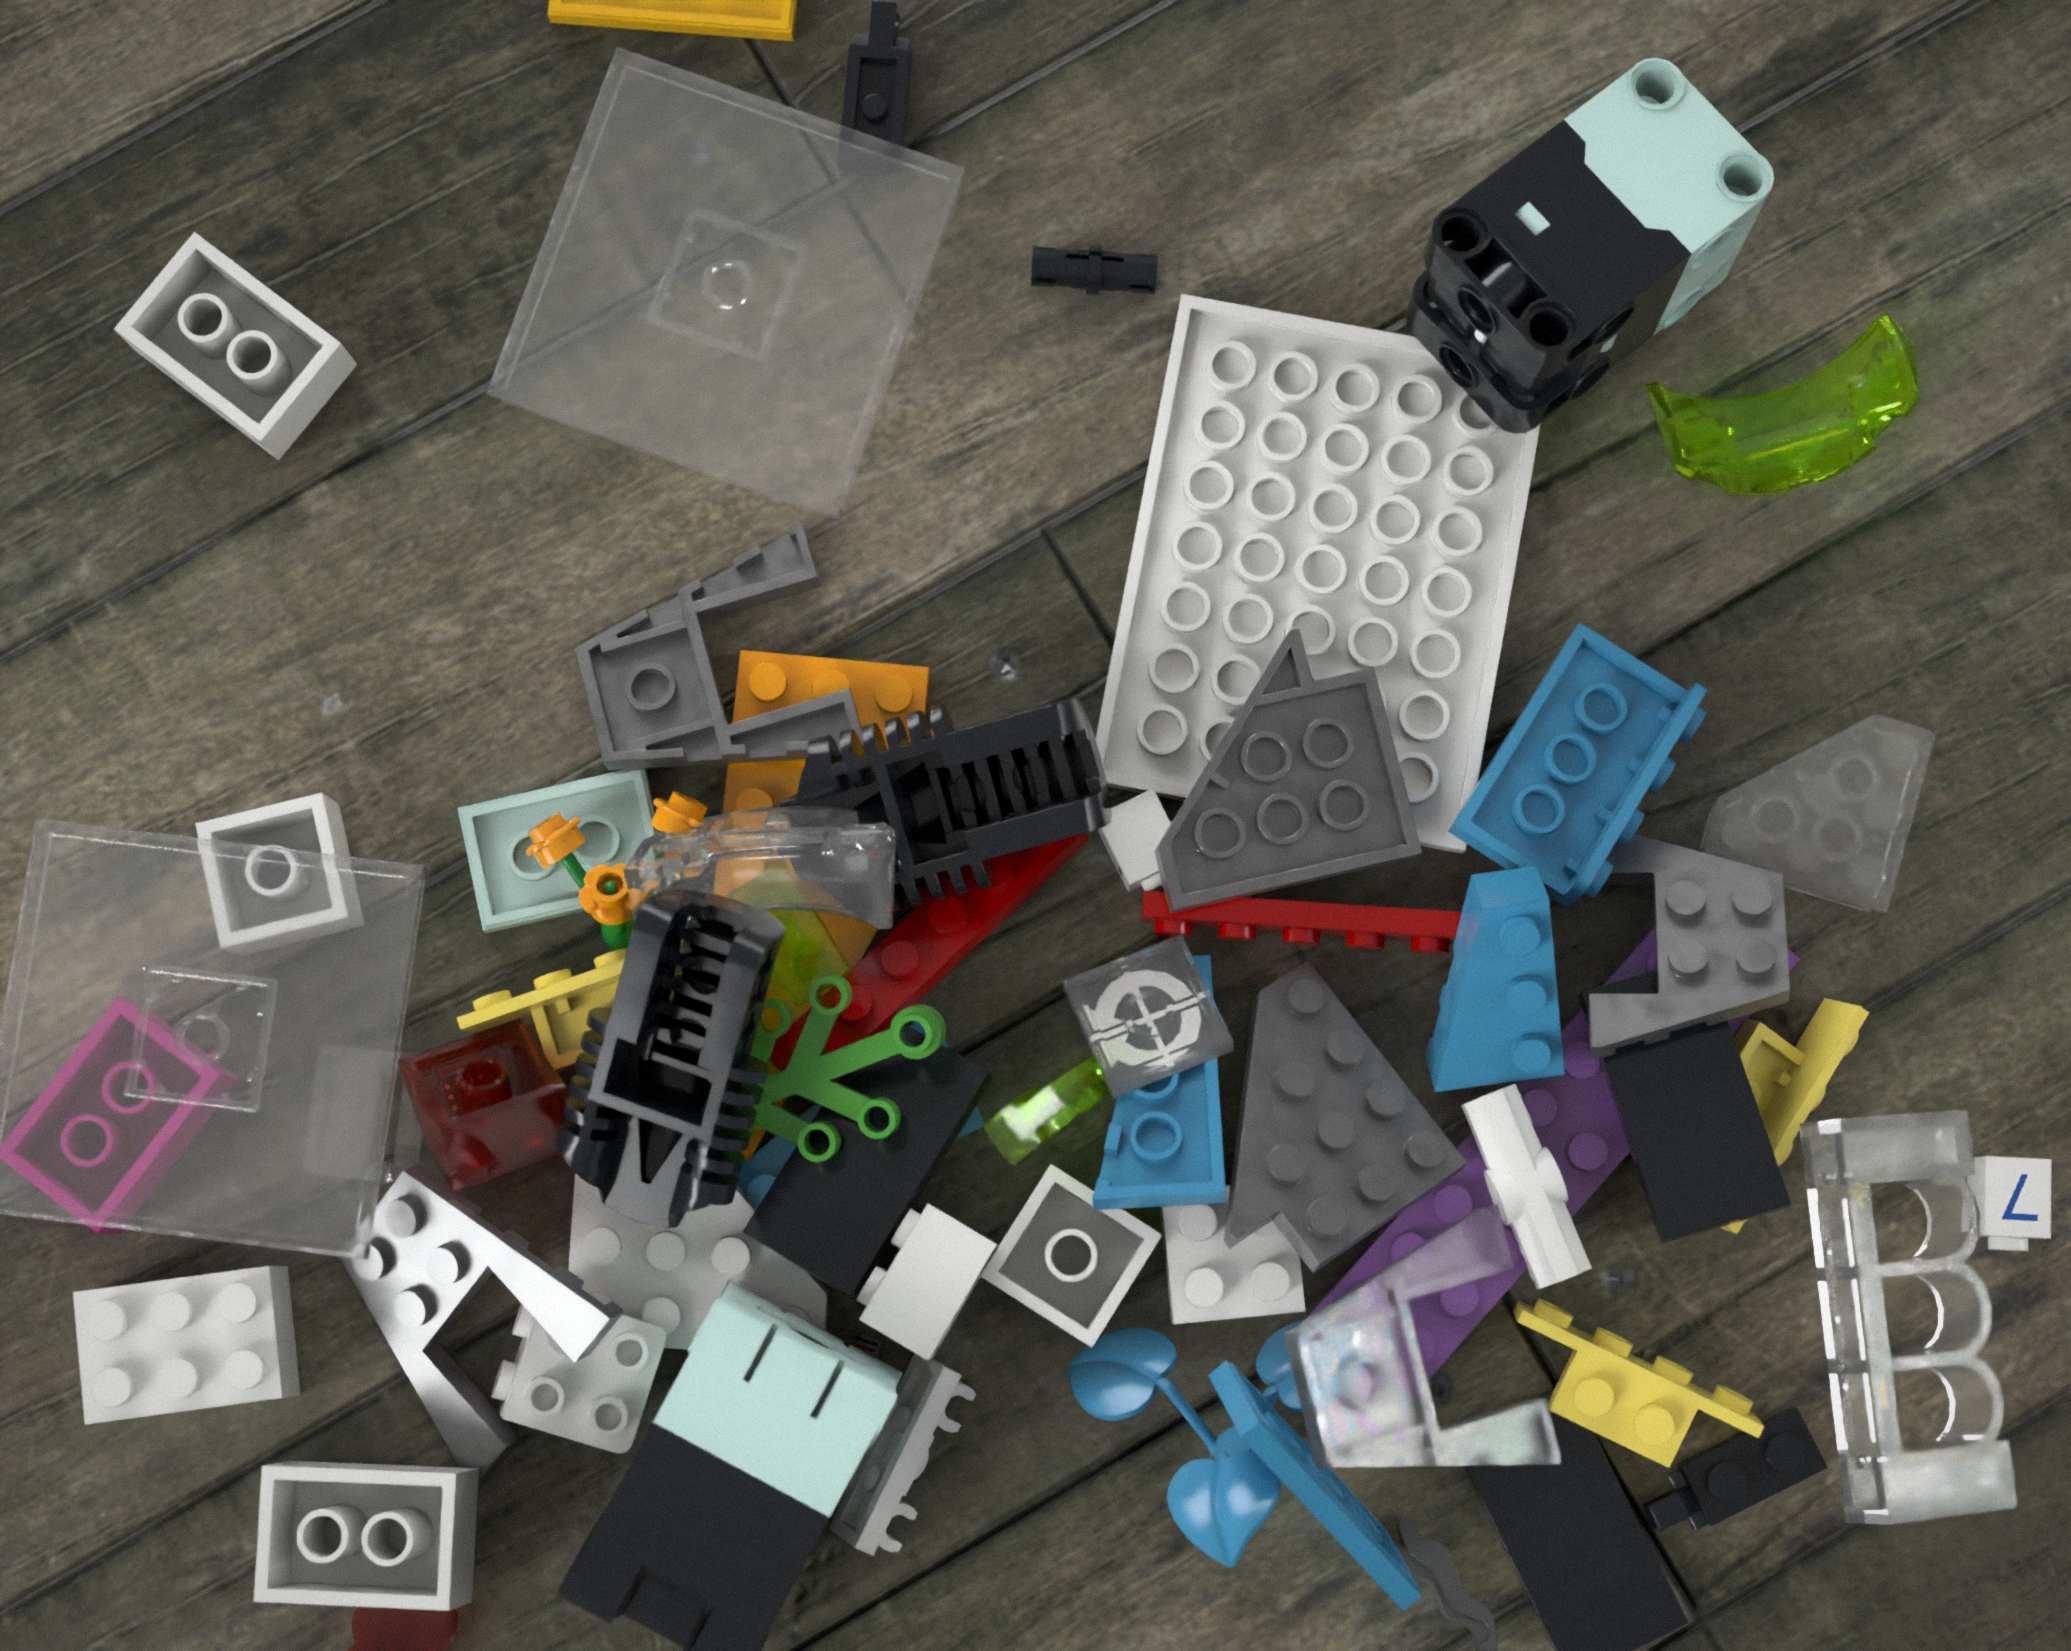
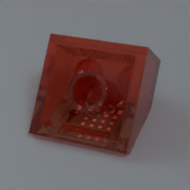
M520 1018L398 1060L401 1075L431 1156L453 1192L483 1184L492 1178L534 1163L546 1161L550 1157L561 1154V1150L555 1145V1140L560 1122L567 1119L563 1114L565 1101L568 1098L567 1087Z

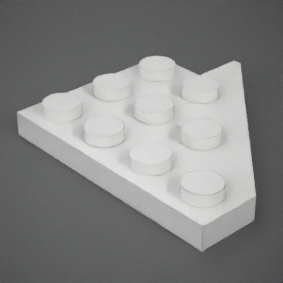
M575 1173L568 1270L584 1281L581 1289L604 1305L613 1301L623 1309V1315L660 1326L666 1334L664 1348L689 1349L715 1299L719 1297L728 1279L780 1306V1311L783 1313L787 1310L824 1331L827 1328L829 1290L818 1278L749 1238L743 1232L756 1210L738 1185L732 1203L727 1205L709 1204L708 1207L689 1211L685 1214L678 1227L666 1228L635 1222L604 1205L601 1201L599 1189L588 1184Z

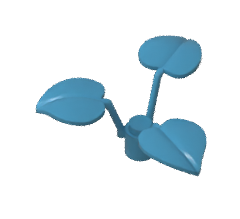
M1322 1320L1298 1321L1279 1329L1264 1343L1256 1360V1370L1260 1379L1270 1385L1263 1392V1396L1273 1407L1280 1397L1282 1404L1287 1410L1298 1414L1315 1411L1327 1405L1347 1388L1362 1368L1371 1348L1372 1340L1370 1335L1365 1330L1357 1327ZM1129 1327L1118 1329L1099 1337L1092 1348L1088 1345L1085 1346L1072 1360L1070 1368L1067 1369L1077 1402L1082 1409L1096 1418L1106 1421H1119L1133 1417L1145 1410L1154 1400L1156 1390L1163 1392L1169 1397L1205 1442L1214 1460L1196 1459L1184 1464L1176 1472L1168 1487V1508L1175 1523L1192 1544L1219 1563L1234 1568L1248 1542L1267 1521L1276 1507L1281 1490L1280 1479L1243 1441L1235 1426L1225 1429L1216 1437L1171 1381L1164 1378L1175 1367L1178 1360L1177 1350L1166 1336L1148 1328Z

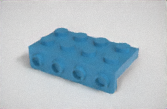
M1579 622L1555 657L1448 829V832L1507 870L1537 866L1548 896L1566 908L1570 907L1584 893L1593 898L1602 888L1613 870L1614 865L1605 860L1616 842L1625 846L1645 816V813L1637 809V806L1646 791L1648 790L1655 795L1673 771L1676 762L1668 758V755L1677 740H1680L1686 744L1703 721L1707 712L1698 705L1706 694L1707 689L1697 682L1688 690L1682 688Z

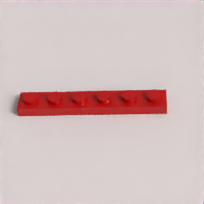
M1087 833L991 858L994 886L980 889L970 864L968 865L972 881L970 893L958 895L949 877L950 895L948 899L935 901L932 895H930L925 905L918 906L843 976L852 988V1001L846 1010L839 1013L822 1055L889 1028L897 1013L909 1006L915 1005L1088 842ZM835 985L821 997L827 1006L836 1007L840 1003L841 993ZM812 1006L792 1024L786 1034L777 1038L769 1062L779 1072L787 1069Z
M1144 891L1141 923L1154 924L1153 934L1170 937H1191L1192 927L1218 928V938L1230 941H1256V931L1282 933V943L1291 945H1320L1322 935L1346 937V947L1353 949L1383 950L1385 940L1410 941V951L1414 953L1448 954L1449 944H1454L1462 912L1241 897L1170 914L1164 892Z

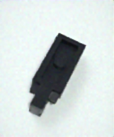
M872 1L869 35L855 34L854 44H849L838 153V167L840 171L901 176L913 56L910 38L898 37L900 13H897V2Z
M1788 1408L1762 1421L1764 1428L1759 1438L1742 1431L1676 1464L1678 1469L1666 1475L1673 1489L1642 1504L1654 1529L1658 1528L1659 1531H1662L1687 1518L1693 1530L1700 1529L1706 1525L1713 1526L1827 1469L1828 1467L1798 1408Z

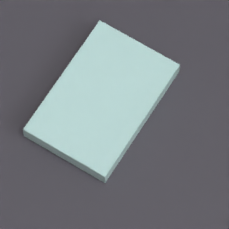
M646 768L620 770L457 808L482 929L485 933L585 911L579 900L580 889L560 860L543 869L534 854L530 856L526 854V849L534 843L527 833L557 812H560L566 821L573 817H579L581 820L577 827L585 837L586 842L572 852L586 873L600 864L614 866L617 863H623L632 867L639 874L638 884H641L662 842L660 831L650 824L656 811ZM667 864L652 895L673 890Z

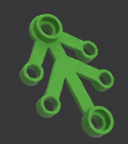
M827 975L816 980L809 991V1001L812 1009L787 1069L767 1076L764 1083L758 1084L762 1087L763 1094L759 1105L753 1106L757 1112L755 1123L752 1128L747 1130L752 1132L760 1127L797 1144L800 1153L812 1162H822L835 1155L841 1145V1135L833 1123L826 1120H817L811 1123L773 1103L797 1094L857 1121L862 1133L869 1138L882 1139L887 1137L900 1124L901 1114L896 1103L886 1097H876L873 1099L832 1079L899 1053L906 1058L922 1059L936 1052L943 1044L946 1036L944 1019L936 1009L924 1004L909 1006L896 1014L891 1022L890 1029L822 1055L839 1013L849 1007L853 993L849 982L839 975ZM826 983L834 984L840 990L841 1000L836 1007L827 1006L821 999V989ZM778 998L765 1000L762 1012L766 1007L775 1008L781 1015L780 1027L776 1031L769 1030L763 1025L762 1018L760 1017L750 1053L751 1056L762 1060L767 1065L777 1037L786 1034L793 1023V1013L790 1006ZM909 1021H916L924 1027L926 1036L921 1045L911 1044L906 1039L904 1029ZM872 1107H882L889 1114L890 1121L886 1129H877L870 1123L869 1111ZM813 1130H821L827 1134L830 1145L826 1152H818L810 1145L809 1137Z

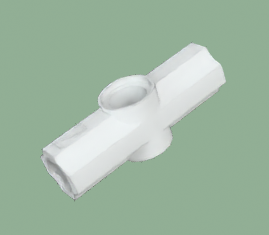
M1513 1084L1461 1106L1487 1167V1170L1484 1171V1177L1492 1201L1506 1226L1511 1225L1520 1253L1525 1259L1531 1280L1534 1281L1536 1289H1541L1576 1276L1592 1267L1565 1205L1569 1198L1561 1172L1548 1148L1541 1147L1532 1119L1522 1101V1095L1519 1093L1516 1084Z

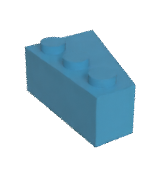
M1537 866L1472 874L1453 944L1454 956L1446 985L1443 984L1439 998L1440 1011L1433 1038H1429L1425 1052L1434 1092L1565 1075L1550 901Z

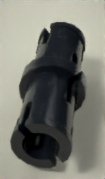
M1089 245V250L1033 246L1031 287L1055 286L1086 289V295L1095 296L1099 295V290L1130 291L1154 295L1158 255L1152 253L1128 254L1102 251V245Z

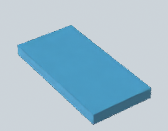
M1224 1361L1208 1376L1243 1441L1403 1611L1422 1597L1420 1591L1422 1590L1384 1525L1232 1362Z

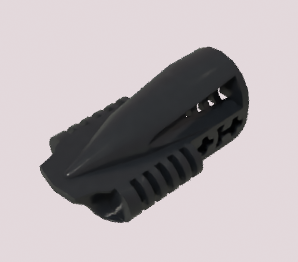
M1077 697L954 730L945 705H935L930 708V720L934 736H932L927 720L921 710L910 712L907 715L911 742H909L905 727L898 716L886 719L884 724L888 748L883 734L875 722L863 725L862 727L864 749L854 729L840 732L841 753L831 735L810 740L808 743L809 757L806 759L797 794L779 804L783 845L801 881H820L841 904L850 911L853 910L858 921L862 922L882 916L881 895L890 913L903 911L905 908L903 887L912 907L925 905L927 903V891L924 877L935 901L949 898V883L946 871H948L951 883L958 895L971 892L972 881L969 864L980 889L994 886L991 858L1077 836L1107 826L1111 822L1112 811L1106 776L1086 711Z
M669 890L651 896L645 901L635 920L612 1008L597 1007L589 1011L586 1024L592 1030L585 1031L582 1036L580 1046L585 1052L580 1053L576 1059L574 1068L579 1074L571 1079L569 1092L573 1097H569L565 1101L563 1114L567 1119L562 1120L559 1124L555 1145L561 1150V1155L569 1167L585 1182L599 1189L601 1201L604 1205L635 1222L676 1228L687 1212L708 1207L709 1204L727 1205L732 1203L739 1181L736 1173L741 1172L745 1159L741 1151L747 1150L751 1137L747 1129L753 1127L757 1116L753 1106L759 1105L763 1094V1089L758 1084L766 1081L769 1072V1066L762 1060L751 1056L750 1053L779 947L786 931L784 924L768 912L738 900L692 890ZM688 915H690L691 919L688 927H685Z

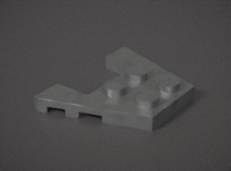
M1634 834L1625 846L1618 842L1615 843L1605 859L1614 867L1604 885L1653 886L1657 994H1589L1590 1059H1600L1614 1055L1615 1048L1644 1040L1647 1045L1670 1037V1032L1706 1021L1707 1025L1710 1026L1788 1002L1790 980L1783 874Z

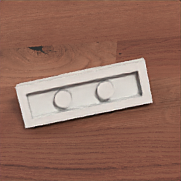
M914 1353L895 1392L898 1394L897 1400L872 1447L866 1450L828 1529L854 1548L872 1556L878 1545L889 1552L900 1551L902 1544L888 1535L886 1529L894 1516L903 1515L907 1519L915 1520L918 1514L912 1506L901 1500L902 1496L906 1497L913 1480L917 1479L926 1467L929 1448L935 1438L933 1433L938 1426L947 1432L954 1433L958 1432L961 1426L945 1414V1409L950 1399L954 1396H961L973 1401L976 1396L971 1387L959 1381L962 1376L961 1374L933 1358L927 1361Z

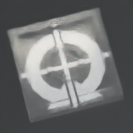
M1182 934L1063 980V989L1113 1098L1234 1051L1233 1039Z

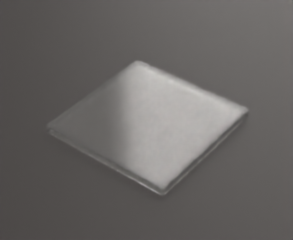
M616 47L486 394L492 399L839 522L961 193L967 171L960 166Z
M35 818L0 1026V1214L369 1259L427 868L416 864Z

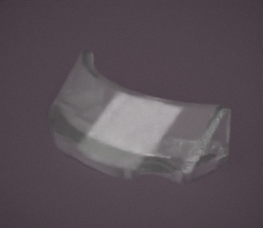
M799 805L786 808L763 807L707 817L703 818V823L693 830L680 833L663 831L644 839L623 868L634 921L645 901L651 896L669 890H692L738 900L764 911H823L853 917L867 922L877 929L892 928L896 854L894 829L884 822L859 824L856 811L825 806ZM688 915L686 925L690 922V915Z

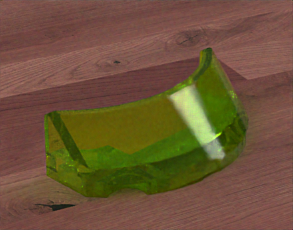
M1888 313L1876 316L1875 320L1863 334L1830 363L1797 382L1770 392L1739 398H1706L1671 390L1660 385L1658 381L1645 384L1660 434L1674 470L1690 481L1697 478L1704 482L1722 486L1728 494L1744 496L1791 492L1792 489L1808 484L1824 482L1846 471L1874 452L1877 448L1873 440L1895 418H1907L1920 400L1915 345Z

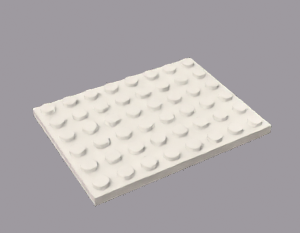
M1181 294L1095 739L1103 764L1107 786L1138 793H1144L1154 788L1159 797L1185 801L1284 637L1290 630L1299 629L1313 681L1374 667L1420 845L1463 854L1466 851L1467 844L1449 833L1448 829L1478 783L1541 423L1527 433L1514 434L1504 431L1490 419L1462 387L1451 379L1443 366L1414 336ZM1513 388L1509 389L1512 396L1518 400L1525 402L1535 400L1533 396L1521 395Z

